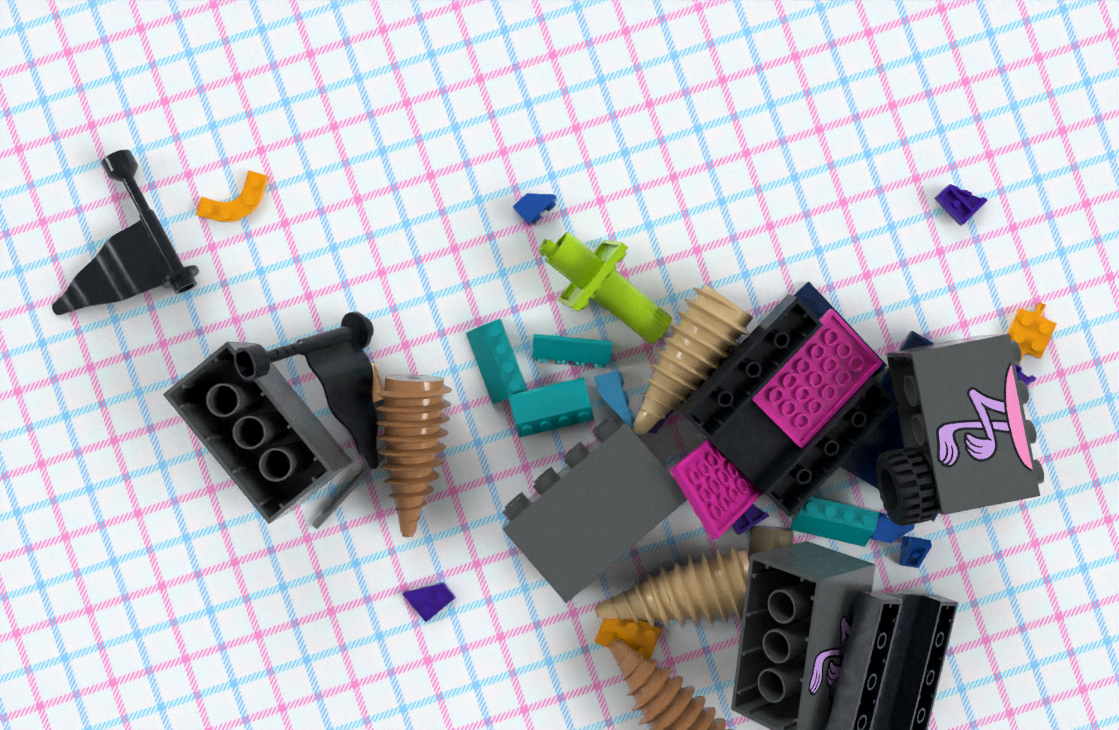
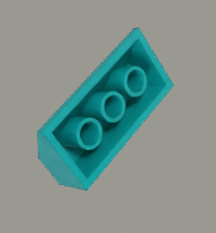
M501 319L466 332L492 404L508 399L511 394L528 391Z
M534 334L532 358H536V362L547 363L548 359H553L555 364L566 365L567 361H574L576 366H586V363H593V367L605 368V365H609L612 341Z
M584 377L509 395L519 438L594 420Z
M812 495L793 514L790 529L865 547L875 532L879 512Z

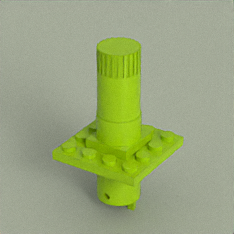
M570 232L563 234L556 243L550 239L543 240L538 248L542 257L545 256V262L571 282L557 299L563 305L579 312L580 309L584 310L590 302L588 299L592 298L649 344L659 340L670 326L669 324H671L672 317L616 271L617 267L615 264L617 261L621 262L627 254L625 251L628 247L624 243L603 240L595 252H593Z

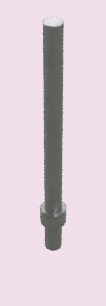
M384 444L380 450L385 449L386 445ZM377 453L378 461L381 463L385 456ZM366 465L313 522V527L318 529L371 470Z

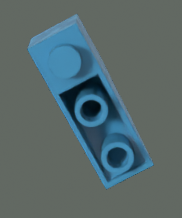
M616 370L594 376L599 395L629 427H632V422L635 419L632 410L628 411L626 404L630 403L628 394L622 390L621 385L624 384L622 373L618 374Z

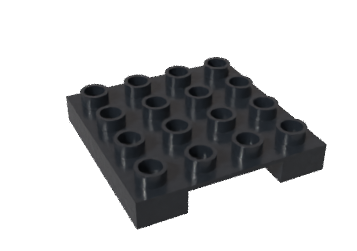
M788 294L739 347L728 356L718 369L685 401L678 411L774 504L791 518L892 413L899 403L875 378L870 376L802 449L798 447L752 401L761 389L823 326L819 319L797 297Z
M860 591L859 596L853 599L849 607V618L853 621L850 635L842 641L839 648V658L843 661L840 676L835 678L830 686L829 698L833 701L830 717L823 721L820 730H928L958 602L939 595Z

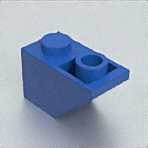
M527 193L513 206V209L528 225L532 223L535 225L542 219L541 214L546 210L549 212L556 206L555 201L557 197L554 194Z
M879 512L875 532L871 539L892 543L913 530L915 525H896L886 513Z

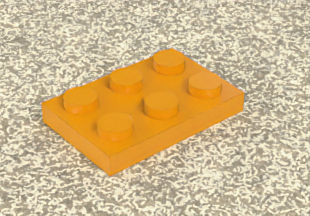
M603 619L594 641L610 649L608 644L618 637L630 645L636 652L643 653V657L649 661L662 628L657 625L651 627L649 622L639 619L638 623L634 619Z

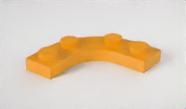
M248 170L243 190L235 200L218 202L201 197L196 215L225 223L239 221L257 209L262 201L269 177Z

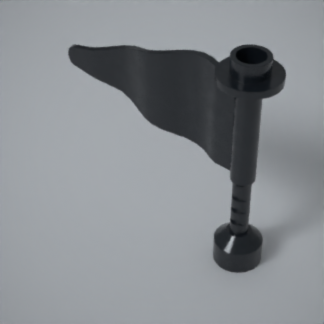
M130 150L113 152L101 161V164L110 179L123 182L139 212L140 220L108 239L94 259L74 277L65 293L52 305V310L56 315H63L85 307L124 301L159 286L173 288L175 294H180L197 285L194 277L199 273L198 267L196 265L183 266L154 210L150 209L134 179L138 164Z
M356 311L349 312L344 315L340 328L297 340L295 343L268 351L259 344H251L236 350L234 355L236 370L243 379L248 381L267 375L272 362L298 354L304 355L309 368L317 376L324 389L331 413L352 435L366 467L372 470L379 466L376 437L378 434V424L376 422H378L372 399L373 370L369 358L363 351L370 344L374 333L373 324L367 317Z

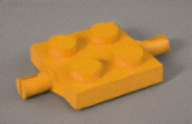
M1038 302L1035 312L1018 308L1007 334L1010 335V340H1015L1020 347L1021 360L1024 355H1031L1041 359L1057 323L1042 316L1047 305Z

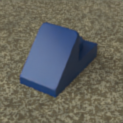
M904 536L899 564L901 566L919 568L932 547L931 540Z

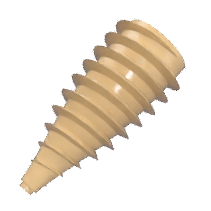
M705 284L702 289L693 287L697 294L694 300L684 299L689 307L686 313L676 311L681 321L679 325L669 324L674 333L671 338L662 337L666 343L665 350H655L660 360L658 364H650L654 374L652 379L645 378L649 386L646 394H643L644 400L641 408H639L640 410L632 429L641 436L653 428L661 418L665 419V415L671 410L678 411L677 405L681 401H686L690 397L689 394L692 391H696L702 381L707 380L711 371L718 369L721 365L719 362L723 358H728L730 348L732 346L739 347L738 338L741 334L750 335L746 327L753 317Z
M730 544L728 554L723 555L716 548L715 557L708 558L702 551L701 560L694 562L688 555L687 565L681 567L675 560L674 568L668 572L661 565L658 576L653 578L648 572L647 580L639 584L635 580L634 587L627 591L623 590L622 593L598 603L595 606L597 618L601 617V619H634L636 623L639 622V619L648 620L651 627L654 626L655 620H662L666 628H669L671 620H677L683 628L686 619H692L698 627L700 618L705 617L713 626L714 617L719 615L727 623L730 613H736L742 621L749 569L746 549L736 551L733 545Z

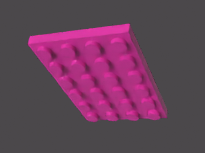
M829 309L819 319L823 326L752 399L801 449L883 364L833 309Z
M708 439L704 440L670 469L674 480L680 486L684 496L691 504L695 514L699 517L712 540L718 539L763 494Z

